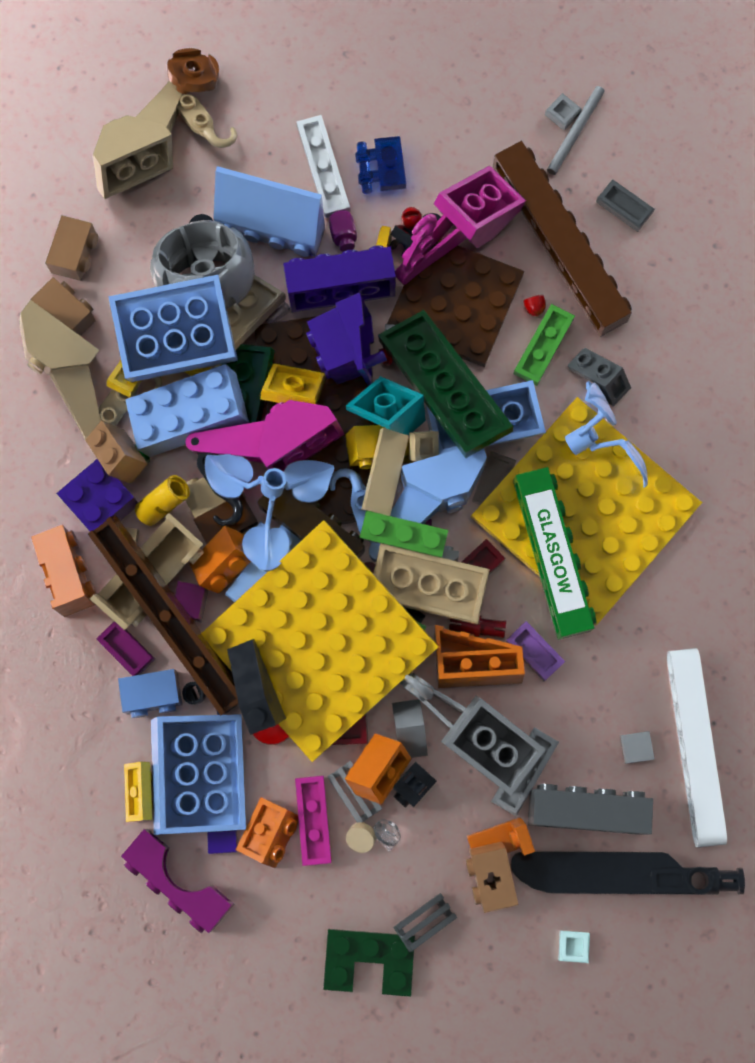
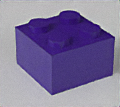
M98 459L56 493L89 531L98 528L109 517L117 516L121 521L135 509V505L138 503L119 479L106 473Z

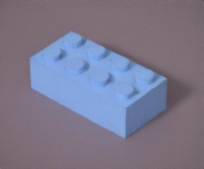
M226 364L125 399L137 450L149 457L186 445V438L190 433L249 423L237 374Z

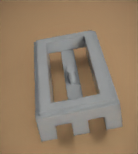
M349 761L327 777L356 822H364L382 810L380 804L371 801L374 808L369 810L363 799L355 795L345 780L347 776L345 772L353 766L352 761ZM341 776L365 814L361 817L337 782V777Z

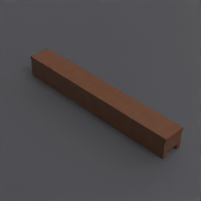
M118 517L107 518L98 528L88 533L89 537L220 716L228 713L239 704L233 674L210 647L201 634V630Z

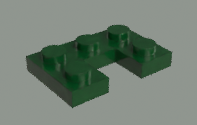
M328 929L323 990L353 992L355 962L384 964L382 994L411 997L414 950L409 952L398 934ZM415 935L409 938L411 943L415 941Z

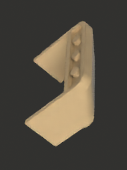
M170 513L165 516L166 520L140 547L166 584L177 575L188 561L194 564L204 553L200 549L204 544ZM117 574L98 594H94L90 598L93 603L124 630L131 624L136 627L147 616Z

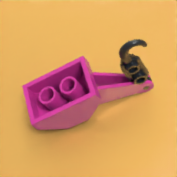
M288 400L285 403L280 402L273 406L264 421L190 433L186 438V446L192 453L198 454L197 467L209 484L205 473V458L207 455L231 454L241 456L251 462L264 463L268 470L276 468L284 472L289 464L309 459L343 436L344 432L328 406ZM212 489L217 496L228 502L233 508V515L229 519L223 520L214 515L213 520L221 526L230 527L235 525L243 515V505L240 498H225Z

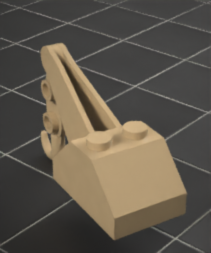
M169 80L136 117L126 115L103 125L93 152L97 189L103 198L107 199L173 169L171 131L178 113L193 132L206 138L210 144L218 148H226L235 143L237 139L235 128H230L231 136L228 139L218 138L214 131L213 119L200 101L191 94L179 93L176 90V86Z
M30 300L21 311L19 318L25 359L29 362L27 365L40 375L42 372L50 375L81 431L84 440H86L101 420L116 426L128 410L125 399L129 397L112 389L98 408L89 365L96 357L99 349ZM161 376L153 378L156 382L155 389L162 387ZM138 388L136 389L132 397L136 396Z

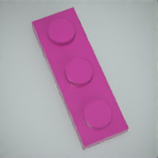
M324 776L295 778L302 866L332 863Z

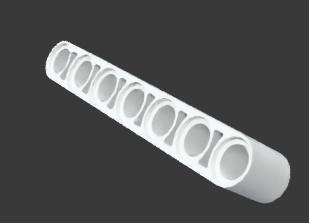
M697 648L668 651L667 665L694 844L697 848L726 845L727 831L700 654Z

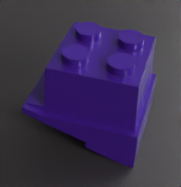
M360 293L336 302L335 308L307 321L310 331L306 332L311 346L315 348L319 355L316 357L319 367L325 373L327 379L332 378L337 385L362 376L369 386L373 383L372 367L387 361L383 350L371 355L370 344L374 343L372 316Z

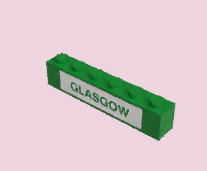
M548 467L518 474L515 476L513 484L557 639L561 640L591 632L595 629L594 624L597 623L594 609L588 607L586 597L589 596L588 587L585 580L581 581L578 570L581 569L580 559L577 553L573 554L570 543H573V535L570 527H565L564 524L565 507L562 500L558 501L555 490H558L556 477L554 474H550Z

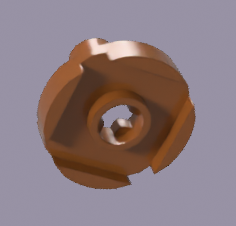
M180 49L174 52L173 58L167 62V76L170 82L176 86V90L179 93L188 94L190 92L212 91L216 88L219 65L213 56L208 54V57L201 54L199 49Z

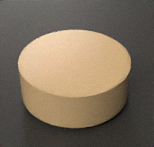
M358 822L350 827L346 835V841L352 850L365 853L372 849L376 841V833L370 825Z

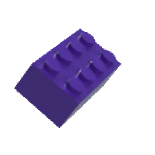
M377 245L364 251L351 249L338 255L320 254L311 259L293 258L289 262L283 263L291 313L336 306V302L360 293L364 302L395 297L396 275L391 246Z

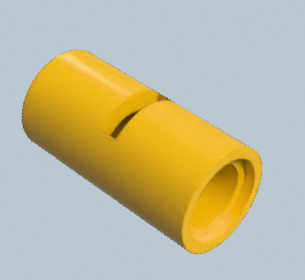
M171 475L135 505L137 518L145 525H155L189 497L190 489L188 484L181 477Z

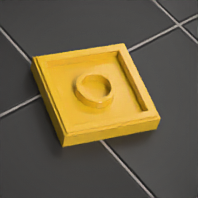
M274 363L261 390L260 399L276 403H285L288 400L317 404L326 375L321 372Z

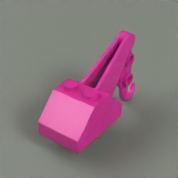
M490 165L441 191L434 205L443 215L437 221L434 214H428L416 224L411 237L413 243L402 255L404 260L395 270L396 278L403 285L407 284L421 271L466 239L476 248L491 241L520 212L526 200ZM453 225L456 227L452 233L431 249Z

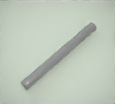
M596 86L548 166L547 171L550 174L556 175L605 92L602 87Z

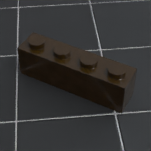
M285 488L281 496L275 498L272 519L280 526L286 527L299 539L303 540L325 520L359 558L364 554L365 545L362 544L364 540L360 539L356 532L351 530L348 533L341 527L343 523L331 513L327 516L319 510L321 505L317 501L313 503L301 502L293 496L292 489L286 490ZM263 495L257 503L259 509L267 514L269 498Z

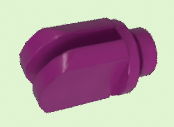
M345 210L334 212L329 218V228L333 242L339 246L342 252L354 249L357 231L352 215Z

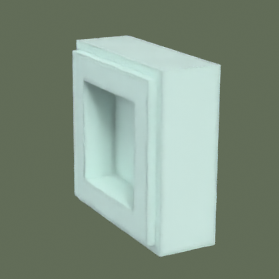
M560 930L558 960L589 963L590 933Z

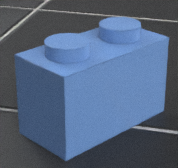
M175 669L118 678L122 712L127 715L131 714V718L148 716V711L158 709L159 713L176 711V706L183 705L179 676Z

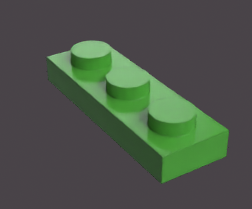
M551 304L513 374L526 381L533 380L534 385L537 386L572 324L575 315Z
M366 511L360 539L442 558L448 530Z

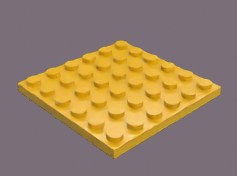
M576 397L546 433L541 436L474 511L470 518L539 576L513 480L518 474L548 467L550 474H554L557 480L558 490H555L558 501L562 500L565 507L564 524L565 527H570L573 535V543H570L573 554L577 553L580 559L581 569L578 572L581 581L585 580L589 596L586 597L588 607L594 609L597 623L594 625L596 626L703 502L633 443L632 445L642 456L647 468L648 485L644 488L641 472L625 449L619 445L596 449L593 452L588 448L575 455L569 448L565 436L586 425L597 415L593 409ZM604 419L593 427L599 437L595 441L596 444L619 439L628 440Z
M325 520L279 561L281 564L276 569L267 572L201 633L213 651L230 670L231 665L227 649L255 639L286 719L278 724L311 762L316 760L405 678V675H409L439 647Z

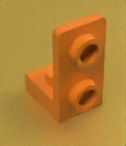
M521 817L467 836L470 849L502 841L507 853L520 849L525 856L535 852L527 825Z

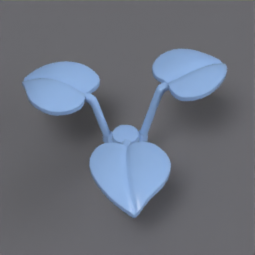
M586 382L587 393L585 401L596 406L598 414L586 425L565 436L569 448L577 455L588 448L593 452L600 448L621 446L641 472L643 488L648 485V474L645 462L629 440L619 439L595 443L599 437L593 427L599 421L606 417L613 426L617 422L605 395L595 382Z
M231 454L207 455L205 458L206 477L212 489L220 496L235 499L242 494L244 488L251 489L261 484L262 494L269 498L265 528L257 526L249 529L243 537L242 549L245 556L261 571L269 572L276 569L281 564L279 561L289 551V538L281 528L270 529L275 498L280 497L285 488L286 490L292 489L293 496L301 502L313 503L320 500L328 490L334 466L313 460L296 461L289 464L284 472L280 469L272 468L267 470L264 476H258L257 480L249 483L253 478V468L247 459Z

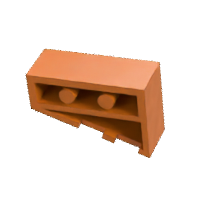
M435 625L434 641L439 646L435 650L438 688L522 684L525 671L521 646L490 638L483 639L469 635L470 633L462 631L459 633L444 629L443 626Z

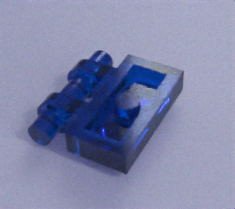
M400 136L374 139V149H367V143L364 141L356 144L357 152L355 153L356 163L359 164L358 183L362 186V193H371L373 191V182H379L380 191L406 188ZM376 160L378 170L370 171L369 162Z

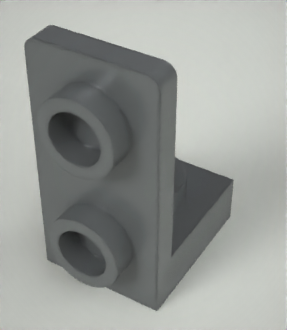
M587 348L582 349L568 364L571 371L593 383L595 382L605 395L608 403L612 406H615L631 389L623 367Z

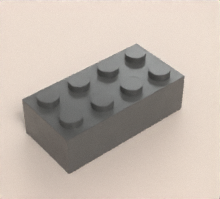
M540 784L537 785V789L531 790L529 794L528 826L638 835L652 834L653 798H645V792L627 791L623 792V796L616 795V790L598 789L594 790L593 794L587 793L586 787L569 786L566 787L565 791H557L558 785Z

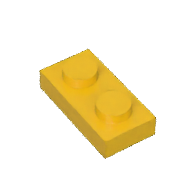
M150 762L124 764L126 822L152 820L153 802L151 800L152 773L150 771Z

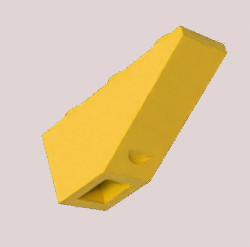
M380 425L353 426L346 433L350 466H360V469L371 468L380 429L385 427ZM409 438L403 463L416 462L409 460Z

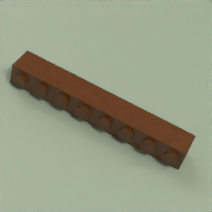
M521 140L495 154L493 168L526 200L520 211L601 337L628 322L632 313L631 305L628 299L622 297L618 292V286L613 276H608L604 270L601 257L597 253H593L587 235L584 232H580L577 228L576 219L572 212L567 211L563 206L560 193L556 189L553 190L549 184L546 171L538 167L533 151L529 147L526 148Z

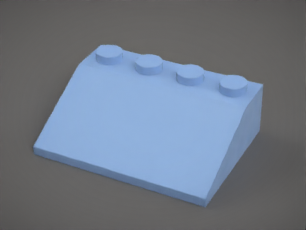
M217 166L215 171L214 221L221 222L228 228H236L249 242L258 243L260 241L278 250L285 248L293 250L296 254L303 257H308L309 255L316 257L325 231L321 194Z
M219 275L108 296L124 376L127 381L135 382L238 361Z
M242 715L162 716L152 719L154 835L246 830Z

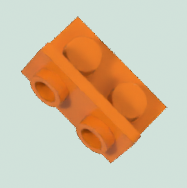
M260 797L236 850L264 865L276 868L284 857L285 848L290 837L297 829L298 814Z

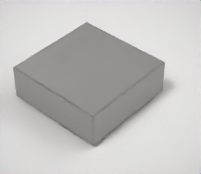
M562 93L545 111V116L562 130H565L579 116L582 109Z
M649 731L620 736L625 764L654 760Z

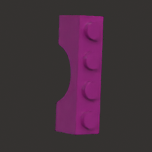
M143 829L121 855L126 861L124 866L136 876L139 873L148 880L145 883L146 886L154 893L159 895L162 892L170 899L167 904L179 914L184 911L192 919L189 923L200 933H203L204 930L208 933L212 932L233 907L234 903L213 885L200 891H188L177 886L170 878L167 870V855L170 847L149 829Z

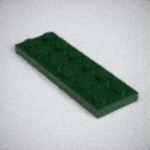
M425 310L378 334L381 345L415 391L424 395V403L465 458L513 432L511 422Z

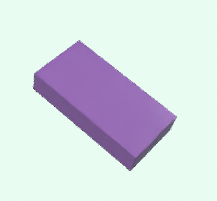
M527 621L506 639L507 643L522 647L523 660L543 681L547 680L565 662Z

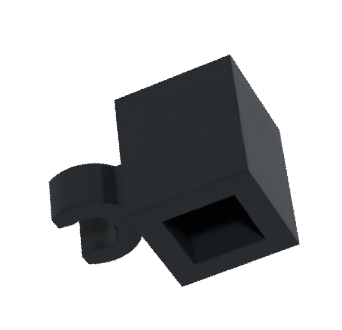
M415 762L392 788L396 791L393 797L405 808L409 804L414 808L437 781Z

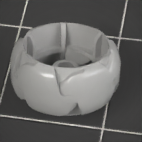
M201 220L173 229L159 240L153 250L150 272L155 287L219 275L226 309H228L235 303H240L249 293L254 280L255 265L250 245L240 231L234 227L228 228L218 221ZM213 261H222L226 264L222 267H215ZM191 267V273L180 274L186 268Z

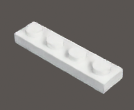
M322 115L297 121V128L317 193L322 195L325 218H329L330 215L338 210L350 212V205Z

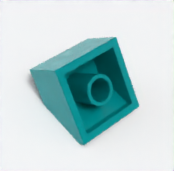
M381 376L346 405L347 411L405 435H409V432H414L426 421L424 395Z

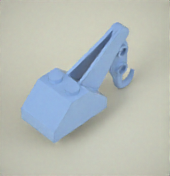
M484 448L467 458L464 457L459 449L403 465L401 481L404 490L391 510L390 516L425 524L438 511L447 510V513H453L463 509L462 505L467 503L484 471L487 459ZM347 468L339 469L331 477L330 490H335V483L341 477H346L351 481V507L359 533L361 534L366 511L361 510L366 486L363 484L359 474L354 470ZM369 541L371 543L369 556L372 561L376 562L380 543Z

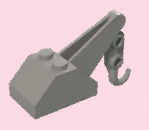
M411 673L405 675V678L400 682L406 690L424 703L450 728L441 742L510 796L546 750L478 696H475L466 708L434 689L429 683L414 673L413 675ZM435 696L462 714L453 724L426 699L431 700Z

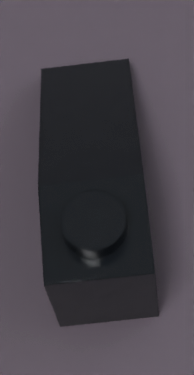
M255 639L227 649L239 708L250 735L275 726L286 719Z

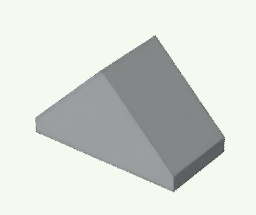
M420 700L392 703L397 741L402 742L411 758L428 756Z

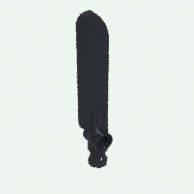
M518 852L511 861L512 872L520 881L533 889L546 893L718 895L720 891H737L738 894H744L745 889L743 868H737L736 871L718 870L717 867H682L675 859L664 852H533L525 856L522 852ZM696 872L703 874L705 877V885L701 889H696L691 882L692 876ZM732 879L733 882H722V880Z

